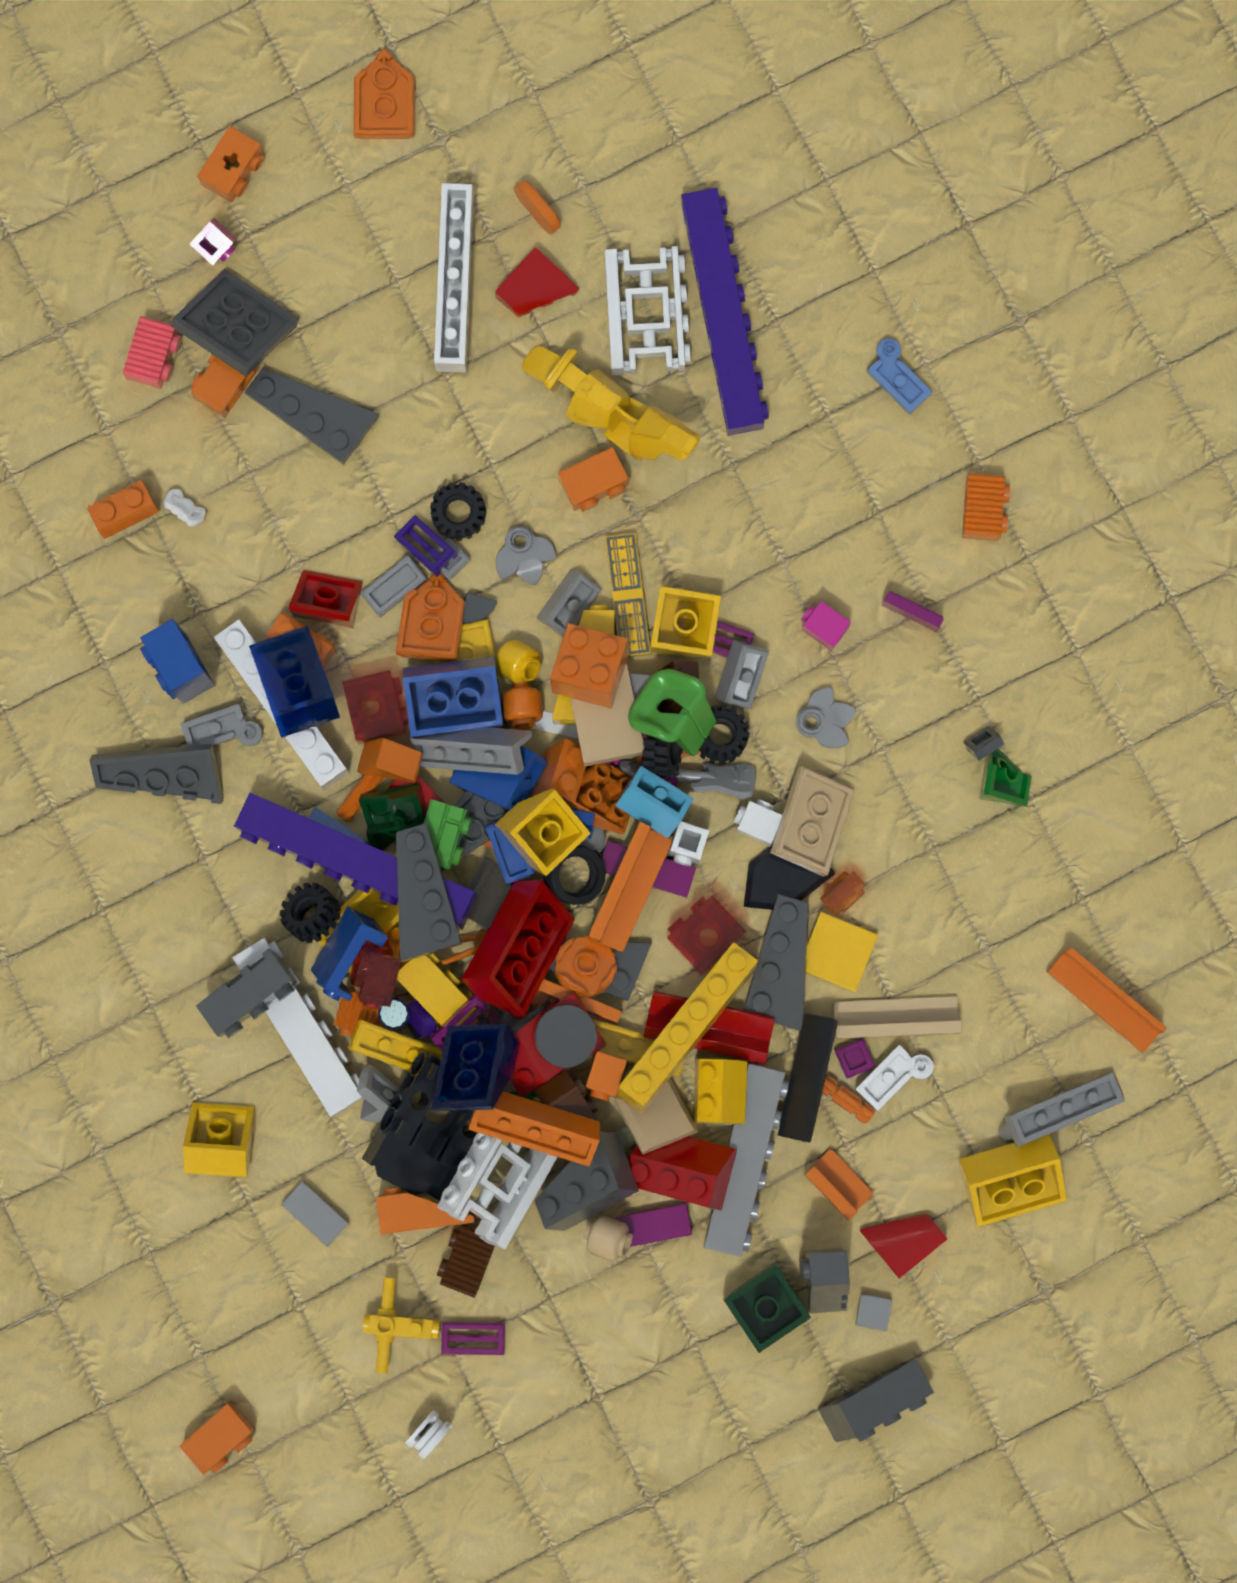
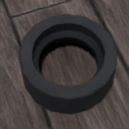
M578 845L547 876L543 875V881L559 901L572 905H583L594 900L601 892L605 883L606 870L602 859L595 851ZM570 857L584 859L589 867V880L586 886L577 893L565 891L559 881L560 868Z

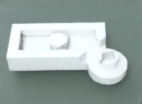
M898 1045L855 1090L876 1111H879L912 1076L916 1079H926L933 1072V1062L928 1056L922 1054L912 1058Z

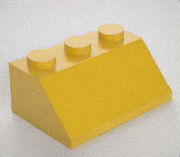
M1050 1134L1016 1147L1015 1143L959 1159L963 1182L977 1227L1067 1201L1060 1157Z

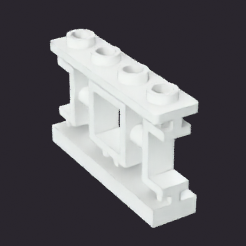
M672 246V249L659 248L660 263L630 264L629 250L617 252V249H605L612 376H622L625 372H630V374L636 373L635 358L666 357V372L677 369L678 372L685 371V363L690 362V344H684L683 333L689 332L688 314H682L681 303H687L686 284L680 285L679 273H685L684 255H678V246ZM672 260L673 299L668 298V286L652 287V274L667 273L666 261ZM618 263L624 264V276L640 275V288L625 289L626 301L621 302L619 296ZM662 297V323L633 324L632 299ZM670 320H675L678 358H672L671 346L656 347L655 333H670ZM621 323H627L628 335L643 334L644 348H629V361H623Z
M477 1133L466 1157L460 1162L451 1183L443 1191L437 1208L449 1213L448 1215L461 1221H464L470 1210L482 1219L474 1233L480 1236L479 1238L486 1243L506 1249L557 1157L529 1149L525 1158L522 1159L517 1155L522 1146L509 1143L505 1147L500 1143L501 1139ZM500 1156H502L513 1165L502 1185L498 1188L487 1179ZM477 1184L483 1190L476 1202H474L469 1197ZM494 1196L500 1202L493 1214H491L486 1209Z

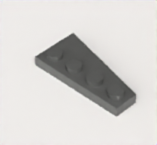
M425 823L396 832L400 961L403 963L461 945L462 941L428 825Z

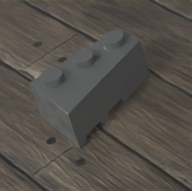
M268 948L262 953L263 957L251 966H245L239 971L240 974L228 983L226 982L196 1005L217 1037L226 1035L227 1038L234 1036L244 1028L241 1023L250 1016L253 1020L257 1019L269 1010L267 1004L277 998L281 1001L295 991L292 986L297 981L275 951Z
M600 1131V1141L590 1166L570 1161L534 1200L545 1229L566 1231L639 1191L618 1134Z
M842 1248L804 1251L805 1258H799L800 1277L807 1281L809 1314L847 1311V1295H849L850 1287L847 1251Z
M917 1359L905 1361L871 1379V1382L859 1389L845 1393V1397L833 1404H825L818 1408L835 1442L855 1438L861 1442L876 1433L874 1428L883 1423L886 1427L900 1420L902 1417L899 1413L909 1408L911 1412L927 1403L925 1398L933 1394L934 1391Z

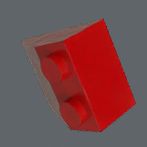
M575 991L498 1033L488 1044L520 1097L529 1094L536 1088H540L541 1085H545L546 1081L556 1078V1075L561 1074L562 1071L572 1068L558 1067L545 1061L535 1047L533 1033L538 1019L554 1006L571 1005L581 1008L587 1013ZM597 1027V1041L591 1055L607 1045Z

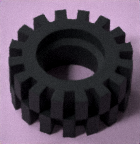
M453 482L449 483V486L446 488L444 486L441 487L438 494L435 493L433 496L434 500L430 505V514L434 526L441 535L444 534L451 540L456 538L457 541H462V538H472L475 532L478 534L481 530L480 527L484 526L486 515L485 503L482 495L473 486H466L463 482L455 485ZM456 500L464 501L470 507L469 517L460 523L451 521L446 514L449 504Z
M717 705L711 706V710L717 721L715 725L722 724L727 726L732 733V740L726 745H717L712 742L708 735L698 751L701 752L700 757L703 760L707 757L710 759L709 763L714 764L715 761H719V765H724L726 761L729 760V763H731L742 754L750 732L747 731L749 725L748 722L744 723L745 716L742 713L740 715L736 714L737 709L734 707L728 710L727 705H721V708H717Z
M646 735V739L643 741L645 749L642 750L644 768L660 777L673 778V776H676V771L680 768L679 763L682 760L681 752L683 753V749L676 742H665Z
M314 882L312 886L309 883H303L304 889L300 886L295 887L296 893L293 895L289 892L287 895L289 901L282 902L281 906L285 910H280V916L282 917L280 921L299 941L312 943L314 939L318 942L322 940V934L326 937L330 935L327 931L330 927L332 929L336 928L337 924L334 920L340 919L338 911H341V908L337 904V899L322 885ZM318 905L315 913L310 918L303 920L305 913L313 906Z

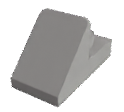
M371 1064L361 1070L357 1092L364 1099L360 1119L381 1123L398 1088Z

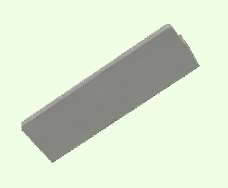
M485 727L416 736L410 739L412 748L423 753L420 767L518 775L524 770L520 746L531 739L532 734L531 731Z

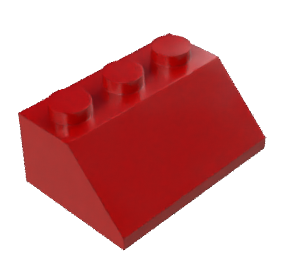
M688 1136L642 1155L639 1147L636 1146L631 1153L629 1166L638 1189L722 1211L737 1149Z

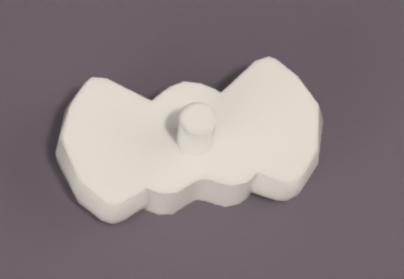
M170 490L163 499L164 508L176 514L177 518L185 521L188 526L196 527L203 523L206 516L205 509L194 506L192 500L184 498L181 490Z

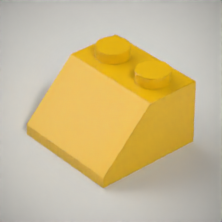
M660 586L650 652L677 657H712L721 596Z
M553 788L518 802L495 824L529 866L545 876L591 834Z
M727 1059L695 1060L694 1122L745 1124L747 1061Z
M192 1102L183 1143L184 1173L247 1177L252 1150L254 1106Z

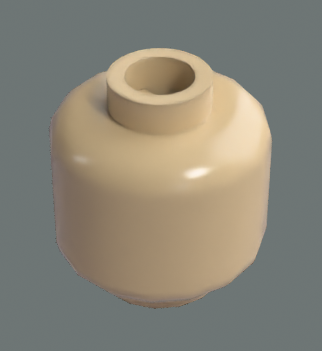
M602 1215L595 1222L590 1221L587 1224L583 1238L587 1240V1249L591 1254L609 1261H615L619 1257L626 1256L630 1249L633 1235L629 1233V1227L625 1222Z

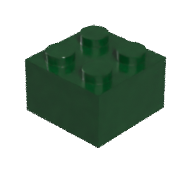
M775 1263L723 1297L724 1302L758 1353L811 1318Z

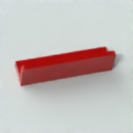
M654 991L643 1037L656 1040L688 998ZM726 1007L694 1049L766 1064L775 1018L773 1016Z

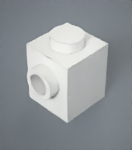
M757 799L756 803L749 801L747 808L740 807L734 823L739 825L737 833L770 847L777 833L782 815L773 811V805Z
M680 822L668 855L674 856L673 861L681 865L691 867L692 862L698 864L709 830Z

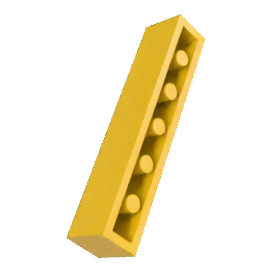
M733 942L618 1086L617 1096L642 1114L756 970L758 960Z

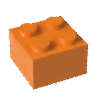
M568 623L550 676L552 693L612 709L629 656L628 639Z

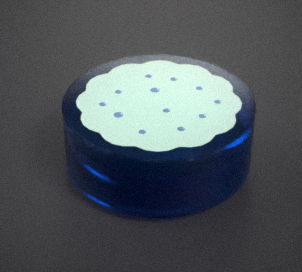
M390 998L380 1005L378 1018L384 1027L397 1030L408 1023L410 1010L404 1001L398 998Z

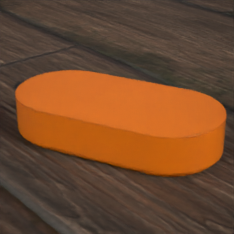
M522 180L514 186V192L519 201L548 234H553L561 227L556 213L528 181Z

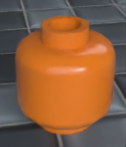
M527 682L512 684V689L505 691L502 695L503 719L511 724L513 729L534 728L536 722L540 721L543 717L541 692L538 689L531 688L530 683Z

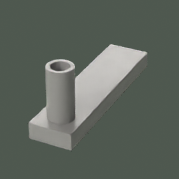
M1112 1072L1004 1117L1006 1122L999 1127V1135L1005 1141L1014 1140L1016 1147L1125 1102Z

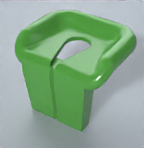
M664 669L653 674L633 702L628 713V721L633 729L665 742H676L688 755L694 757L717 721L705 698L706 688L698 678L674 669ZM665 699H672L682 706L683 709L679 714L661 713L658 711V705Z

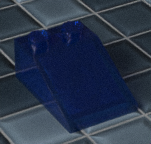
M308 626L249 646L281 738L340 718L333 693Z
M507 1023L448 1026L431 1106L433 1112L493 1110L515 1070L520 1044Z

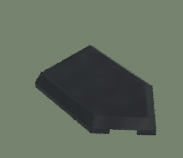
M771 845L748 864L743 907L774 910L778 894L802 901L834 876L835 872L830 867L827 876L818 875L770 853L773 846Z

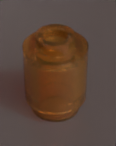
M843 871L823 890L824 894L819 899L833 915L837 916L841 912L845 913L865 894L862 888L866 884L854 871L850 874Z

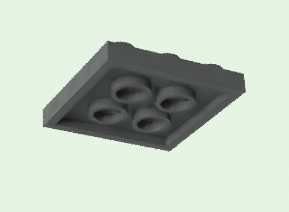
M224 269L173 318L171 327L247 377L297 327L299 318Z

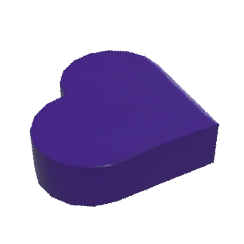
M413 1000L406 1004L407 1023L410 1031L416 1038L427 1037L436 1032L435 1020L418 1001Z

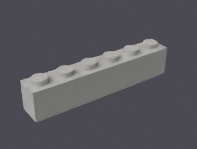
M752 1064L747 1065L745 1124H733L728 1147L737 1149L722 1211L712 1210L704 1248L741 1257L742 1251H749L753 1233H749L747 1230L750 1220L756 1221L760 1205L759 1202H755L757 1189H764L767 1172L762 1171L764 1159H771L775 1142L769 1140L772 1128L778 1129L782 1111L777 1110L779 1098L785 1099L788 1090L789 1080L784 1079L785 1072Z

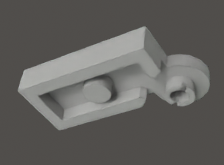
M240 704L181 723L188 746L212 744L214 747L237 738L246 746H254L262 738V729L255 722H246Z

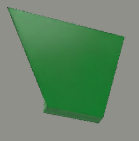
M998 748L986 756L979 799L1027 806L1032 776L1025 775Z

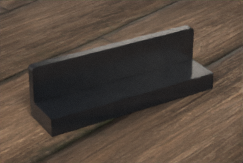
M805 1013L777 1136L802 1142H811L838 1025L836 1019Z

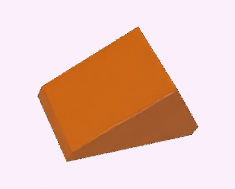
M385 738L364 742L357 772L416 783L423 753Z

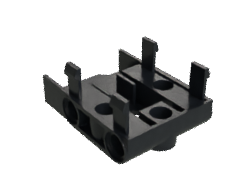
M422 1051L415 1058L386 1110L380 1126L365 1151L362 1160L371 1166H375L378 1177L414 1195L425 1192L440 1201L443 1191L451 1183L460 1162L466 1157L478 1133L471 1130L463 1133V1124L471 1119L477 1103L480 1085L489 1086L426 1051ZM461 1078L459 1089L452 1091L453 1082ZM420 1092L421 1097L418 1103L411 1105L412 1096ZM438 1096L444 1097L449 1103L450 1111L448 1116L439 1123L430 1122L425 1115L434 1098Z

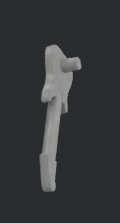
M627 760L620 762V770L631 777L634 776L640 766L645 767L643 764L631 763ZM703 763V771L683 769L676 771L679 782L691 783L692 792L717 791L735 796L737 799L749 798L754 793L756 772L755 768L749 764L716 766L710 763Z

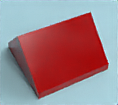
M303 570L289 604V610L294 617L354 628L363 582Z

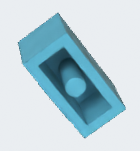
M640 766L626 785L615 806L640 822L651 826L653 830L664 837L669 838L684 818L693 798Z

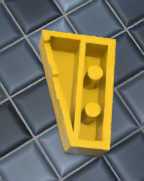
M399 951L385 966L442 1026L472 996V993L468 991L464 995L457 988L461 982L449 969L445 973L439 969L436 964L440 960L433 953L402 963ZM476 1005L448 1033L451 1034L478 1006ZM481 1014L455 1041L457 1042L484 1015Z

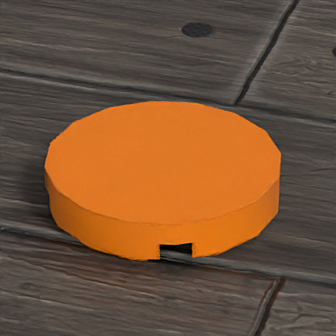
M585 935L584 937L569 939L560 947L555 959V975L559 984L570 993L575 991L579 997H593L603 993L611 986L617 972L614 952L612 948L596 942Z

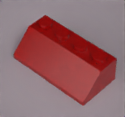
M542 880L515 881L466 969L462 980L479 999L514 1016L523 1018L575 919Z

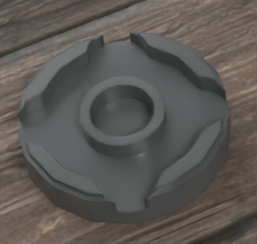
M559 1005L550 1008L538 1019L533 1033L534 1044L541 1057L549 1064L562 1068L574 1067L586 1061L594 1051L597 1041L596 1026L590 1015L581 1008L571 1005Z

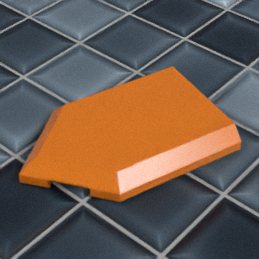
M385 48L376 55V58L365 69H362L354 77L353 136L358 139H410L414 137V76L407 69H404Z
M433 574L427 582L404 596L396 655L406 658L450 662L457 660L465 601L450 586L442 574L438 577Z

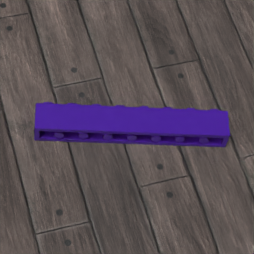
M717 188L681 194V206L727 436L764 429V420L769 419L766 401L760 402L758 390H763L760 372L754 373L752 361L757 360L754 342L748 343L746 332L751 331L748 313H742L741 302H745L743 285L736 283L735 273H739V265L736 254L731 255L729 244H733L731 226H725L723 215L728 214L725 197H719Z
M249 793L234 824V827L241 832L239 837L253 844H257L258 840L269 844L268 850L284 857L286 852L297 856L295 862L312 869L315 864L325 869L324 875L340 881L342 877L353 881L351 885L353 888L367 894L370 889L381 894L379 899L393 906L397 905V857ZM443 878L457 928L463 930L478 895L473 890Z

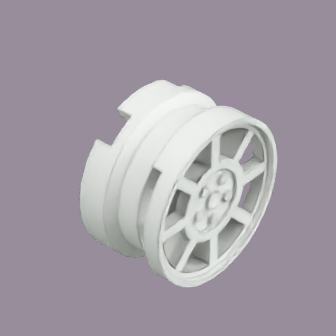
M434 1409L404 1443L410 1449L414 1447L418 1451V1456L423 1460L452 1427L449 1422L441 1421L439 1419L440 1414ZM428 1425V1429L420 1437L418 1434Z

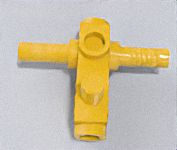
M393 1277L383 1278L382 1302L377 1314H364L363 1333L374 1334L375 1340L378 1341L376 1373H388L390 1343L394 1342V1336L422 1339L439 1338L440 1320L426 1317L396 1316V1310L393 1309L396 1278Z

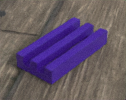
M416 515L394 535V538L436 577L441 574L440 570L442 567L446 569L451 558L455 559L458 556L456 551ZM416 525L446 553L441 556L412 528ZM408 534L437 562L435 564L431 563L404 536Z

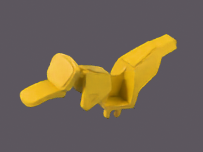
M538 346L532 349L524 359L522 369L528 375L545 384V387L550 391H556L563 384L574 392L565 414L571 422L589 427L607 428L603 435L639 462L643 458L655 460L661 453L685 460L699 443L700 435L685 426L683 420L658 407H648L631 398L618 383L600 369H595L587 375L577 368L574 363L576 362L578 351L574 348H568L561 357L544 347Z

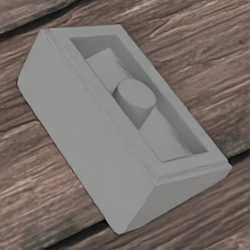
M571 569L538 614L537 619L564 637L568 623L577 625L582 617L583 610H587L602 589L581 572Z
M733 640L716 692V698L726 704L751 709L769 650Z

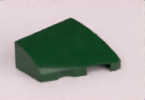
M420 783L360 794L359 803L367 824L366 835L369 844L383 851L384 848L396 841V832L419 826L425 821V804Z

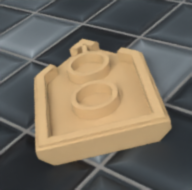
M628 1064L623 1080L633 1069L634 1064ZM671 1078L642 1114L617 1096L615 1099V1104L642 1155L698 1133V1129Z

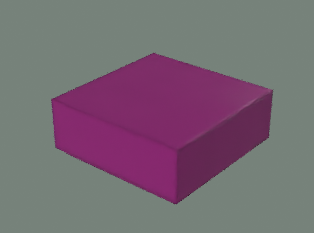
M863 1038L834 1050L846 1079L875 1067Z

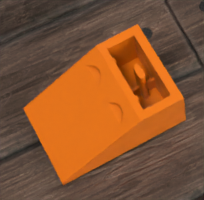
M567 738L548 748L544 755V759L548 763L531 797L553 788L570 808L594 813V827L624 834L630 815L615 805L632 777L611 764L600 763L584 767L580 746Z

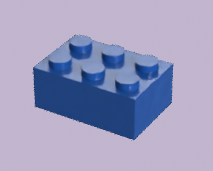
M174 619L140 637L144 644L140 648L148 664H151L153 669L155 668L158 673L155 675L157 681L172 699L178 698L184 704L215 686L188 636Z
M495 656L403 668L402 680L411 737L503 725V710Z

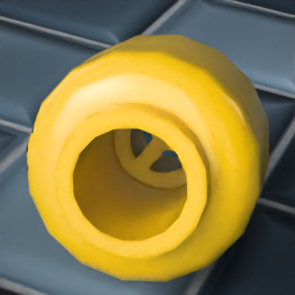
M513 639L497 650L496 667L498 673L514 683L529 682L538 676L541 663L540 655L536 649L519 639Z

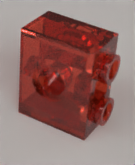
M387 670L342 681L355 740L358 745L380 738L406 734L405 725H409L406 706L400 707L398 695H403L399 676L393 678L392 672ZM369 701L379 703V710L373 716L365 715L363 712L364 705Z
M713 895L708 900L702 896L690 908L693 912L692 915L685 921L680 917L667 929L670 932L667 941L700 976L727 951L733 942L736 943L746 934L744 928ZM708 929L714 931L717 935V942L713 946L703 945L699 938L702 931Z
M387 939L383 947L366 940L352 963L351 986L355 987L359 1002H363V1005L366 1007L379 1009L381 1005L391 1006L401 961L393 940Z

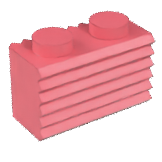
M140 316L123 369L125 378L161 389L163 382H168L172 374L173 365L169 364L172 352L178 353L182 339L178 335L179 332L171 327V324Z

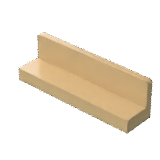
M955 996L840 1001L833 1004L834 1019L838 1021L835 1039L962 1033L961 1020H959L958 999Z

